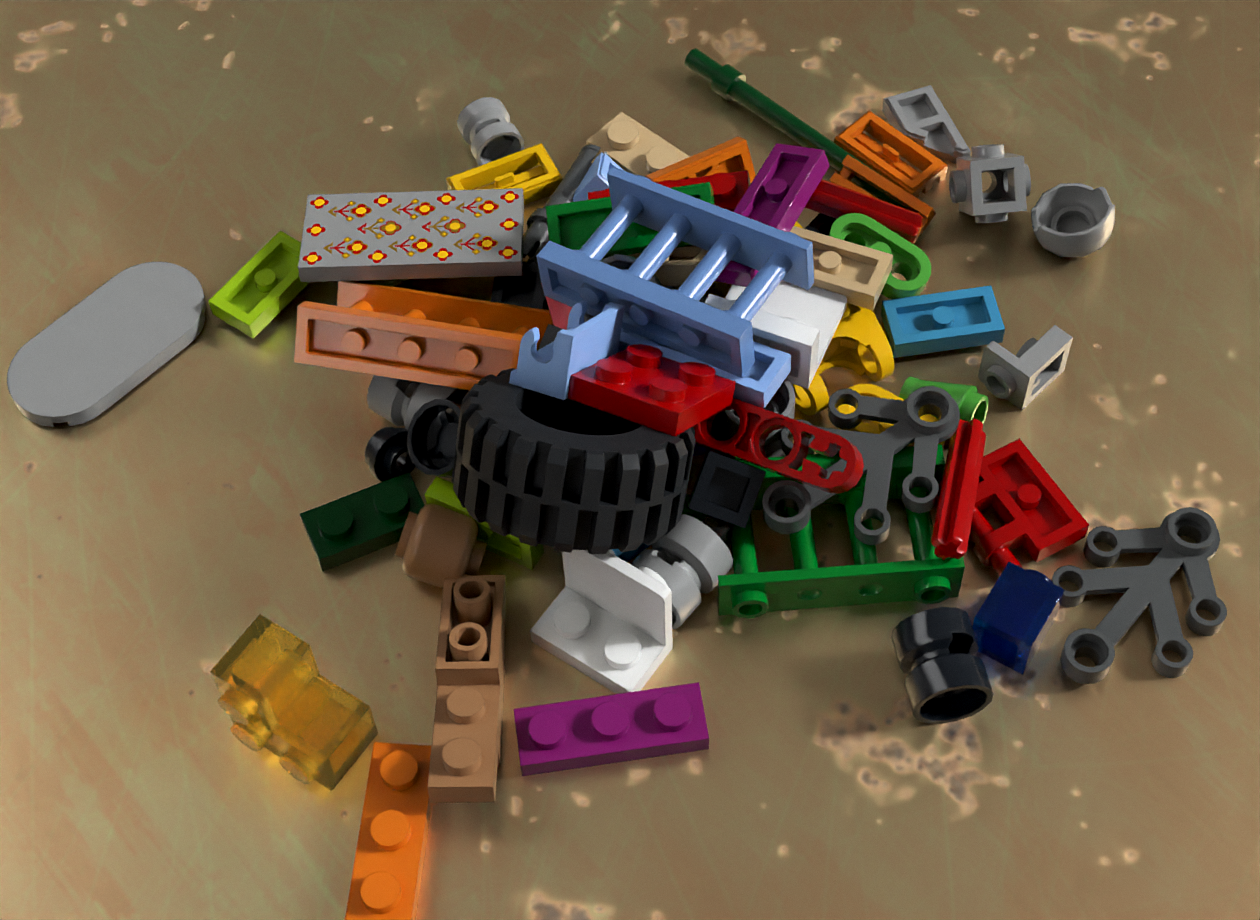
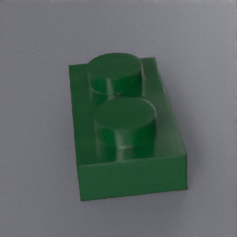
M410 472L300 513V517L321 569L326 571L399 542L409 511L418 514L425 504Z

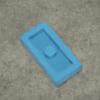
M991 285L882 301L881 317L893 358L988 345L991 341L1003 342L1005 327Z

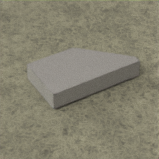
M931 85L883 99L882 111L889 124L937 158L956 164L957 157L970 156L971 151Z

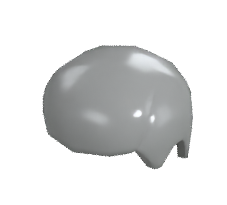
M1060 183L1042 193L1036 205L1031 209L1034 234L1044 249L1059 257L1087 256L1101 249L1111 237L1115 224V205L1112 204L1104 187L1093 189L1091 186L1082 183Z

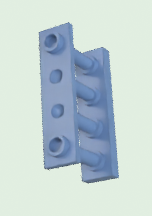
M612 167L607 173L612 212L581 249L571 250L549 241L537 254L544 296L570 307L585 300L587 302L586 313L594 317L602 313L605 304L609 302L624 305L623 329L743 378L755 363L752 322H750L781 280L809 290L814 284L813 242L803 239L792 232H784L655 183L644 176L634 175ZM632 222L658 231L657 235L628 270H621L601 262L602 258ZM681 241L708 251L678 290H671L649 281ZM731 260L758 270V273L729 310H720L699 301Z

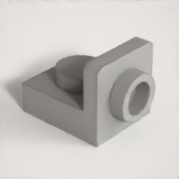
M1054 325L1039 340L1031 338L1025 342L1016 356L997 342L991 341L983 350L978 378L993 395L1008 400L1022 411L1065 370L1073 337Z

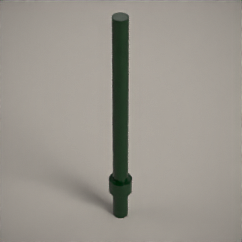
M697 48L692 49L686 56L685 65L709 81L711 89L727 101L735 99L801 146L824 150L829 165L840 172L844 167L842 161L847 154L866 165L746 83V76L731 65L726 64L722 66ZM854 175L852 178L853 182L879 200L909 210Z

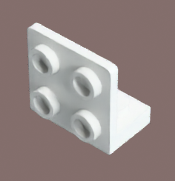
M781 280L750 321L752 322L753 341L791 354V372L787 378L790 383L808 389L847 308V297L815 286H811L809 290ZM732 284L725 298L709 293L705 304L720 310H729L746 287Z
M573 549L572 553L562 552L566 586L531 628V641L616 694L641 691L673 649L671 589L655 571L643 566L637 569L617 557L612 549L608 550L606 554H589L588 550Z

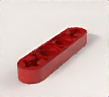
M733 398L731 405L693 426L695 429V444L825 492L835 494L847 492L857 485L863 474L864 462L862 454L855 445L840 435ZM735 410L740 419L737 433L729 440H716L712 433L713 420L722 411ZM781 428L790 430L794 443L789 455L780 460H769L764 449L765 440L769 434ZM809 448L827 457H834L838 449H840L839 457L847 462L846 468L843 472L833 471L829 479H826L828 471L817 463L806 459Z

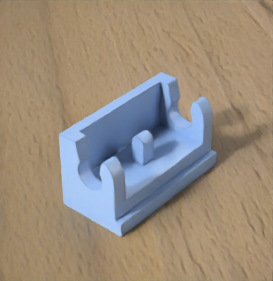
M585 300L578 302L569 313L567 330H560L553 342L538 351L536 346L540 339L539 329L537 327L530 329L521 339L517 368L511 371L509 383L558 399H567L572 374L595 364L600 359H605L618 353L625 306L609 302L605 304L602 313L584 322L587 302Z

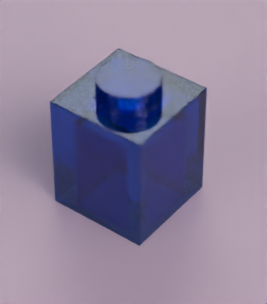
M1008 562L974 618L973 629L979 645L978 652L1023 675L1056 620L1065 589L1053 584L1041 572L1032 569L1025 570Z

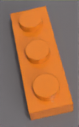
M374 742L345 920H416L432 803H430L427 788L432 745Z

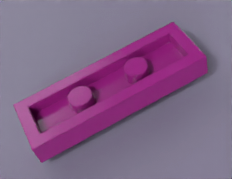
M776 143L735 208L734 213L784 232H790L830 166L825 151ZM731 260L715 281L747 287L758 273V270Z
M699 682L513 709L522 776L709 749V734Z

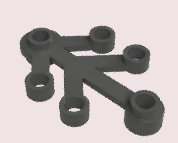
M935 386L921 387L910 394L904 401L861 396L852 389H841L834 392L828 403V417L830 422L840 429L817 428L840 435L855 445L862 454L864 462L862 476L866 473L867 475L863 503L855 513L853 529L856 538L860 542L867 545H878L884 542L890 533L891 517L886 508L894 455L914 442L912 473L903 481L901 500L903 505L912 512L925 513L930 511L937 503L939 491L938 482L934 477L938 443L949 439L956 432L960 419L959 407L947 391ZM848 404L856 410L850 414H843L837 411L836 408L840 405ZM925 414H931L936 416L939 421L927 422L920 419V417ZM796 419L800 422L812 425L810 422L806 420ZM862 419L894 424L880 434L846 430L858 426ZM782 429L781 448L787 456L793 448V443L789 441L793 435L790 430ZM809 448L808 454H814V451ZM841 459L827 468L828 474L826 479H829L833 471L843 472L847 462ZM792 480L775 482L767 488L763 495L764 521L775 532L781 534L796 533L808 524L811 510L835 493L825 492ZM914 487H924L930 494L924 498H918L913 496L910 490ZM788 507L794 509L798 514L785 518L778 516L776 513L778 510ZM874 518L879 520L883 526L877 530H869L861 523L866 519Z
M1187 507L1166 516L1158 528L1115 530L1107 526L1096 527L1089 532L1083 552L1088 562L1094 566L1102 567V569L1081 570L1078 567L1067 565L1058 568L1054 572L1049 593L1053 601L1063 607L1078 606L1083 602L1086 595L1125 592L1095 629H1078L1067 637L1060 662L1062 669L1068 677L1081 684H1094L1103 680L1109 673L1113 663L1115 645L1147 607H1149L1157 641L1151 657L1154 669L1162 676L1168 678H1177L1185 674L1193 658V649L1190 643L1183 638L1170 585L1171 578L1181 566L1192 597L1185 615L1188 628L1200 636H1212L1219 632L1227 616L1225 604L1217 597L1208 563L1214 557L1220 543V535L1216 523L1209 514L1197 508ZM1180 536L1190 537L1196 543L1186 542ZM1094 543H1107L1113 550L1108 552L1101 551L1095 547ZM1159 552L1149 565L1105 568L1114 565L1121 553ZM1063 581L1072 582L1079 590L1074 592L1066 591L1059 583ZM1201 609L1207 610L1215 616V620L1202 619L1196 611ZM1174 651L1179 654L1182 661L1171 662L1163 656L1162 652ZM1087 657L1094 662L1095 667L1083 666L1075 658Z

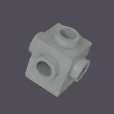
M1004 144L972 146V156L956 158L957 170L950 172L949 190L952 202L959 203V211L975 216L976 223L1003 222L1008 220L1009 212L1027 211L1026 196L1030 195L1031 177L1029 167L1024 163V156L1005 153ZM988 172L992 183L986 191L982 192L981 173Z

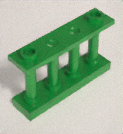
M938 444L934 477L939 484L942 481L945 468L942 444ZM914 446L905 447L893 457L888 500L901 499L903 481L912 473ZM808 454L806 457L807 460L817 463L825 470L842 459L839 457V454H836L834 457ZM786 456L768 458L769 460H780ZM765 470L766 474L752 510L763 509V495L770 485L781 480L792 479ZM866 473L860 478L857 485L849 491L834 494L819 504L841 503L845 505L854 565L818 568L812 519L810 517L808 524L802 530L789 534L794 570L758 572L751 514L746 528L728 523L734 574L718 575V616L735 615L739 618H756L764 615L766 612L903 601L936 604L948 598L959 596L965 569L963 557L960 559L949 557L945 560L938 558L934 554L935 547L931 543L933 523L930 511L915 513L905 507L914 560L879 563L876 545H867L860 542L856 538L853 529L855 513L863 503ZM914 487L910 490V493L918 498H924L930 494L924 487ZM783 508L786 510L787 518L798 514L792 508ZM871 518L861 523L866 529L873 530Z

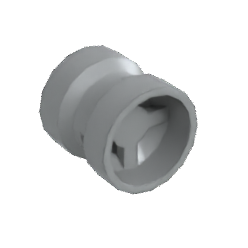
M483 97L474 100L459 114L457 120L458 129L464 140L471 145V153L479 166L524 149V139L515 125L510 123V115L499 99Z

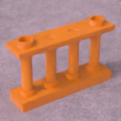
M338 281L337 306L308 301L298 305L294 362L470 390L482 378L490 374L497 377L502 370L516 369L520 342L524 334L534 327L539 329L540 339L536 346L538 350L548 324L553 325L549 310L360 281Z

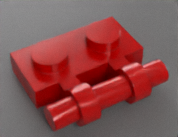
M1020 438L983 456L969 537L975 544L973 552L981 563L986 567L992 566L1003 581L1012 579L1022 569V565L1013 555L1012 550L1023 545L1037 563L1086 537L1089 524ZM942 481L938 484V485H939L938 496L940 495V490H941ZM990 506L995 509L1006 523L996 530L992 528L981 513L982 510Z

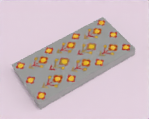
M523 188L310 194L307 196L298 263L300 281L325 282L522 276Z

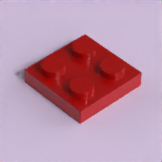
M633 344L621 352L608 358L600 359L595 364L572 374L568 398L675 437L731 405L736 382L715 375V369L709 365L698 362L680 363L662 357V351L656 347Z

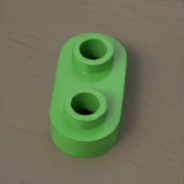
M845 214L837 218L832 224L828 236L893 255L892 270L881 292L882 295L889 299L919 296L931 276V263L928 256L919 247L864 214ZM891 273L903 275L906 281L895 278Z

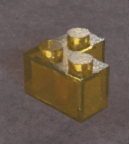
M261 614L210 671L221 695L217 702L233 722L230 728L232 734L242 744L255 752H260L265 747L280 757V765L292 777L304 784H309L314 779L332 791L378 734L370 706L320 675L310 645Z

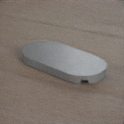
M168 262L141 263L129 267L112 277L29 340L15 354L8 369L7 386L18 410L30 421L54 427L52 422H67L69 426L83 424L102 414L187 347L200 334L206 320L204 313L207 305L199 280L186 268Z

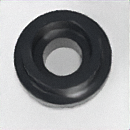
M382 428L367 443L365 461L369 465L371 474L381 482L407 472L411 473L414 470L415 465L409 457L407 447L408 429Z

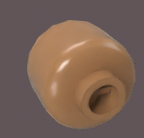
M429 503L424 505L418 514L409 511L394 556L403 559L402 570L408 577L443 588L444 578L456 579L464 576V574L477 575L487 543L476 540L479 528L478 523L474 519L440 505Z

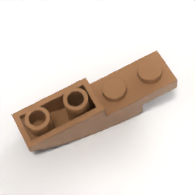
M505 575L461 576L456 579L444 578L435 665L437 695L427 787L430 803L495 802L497 766L501 764L506 621Z

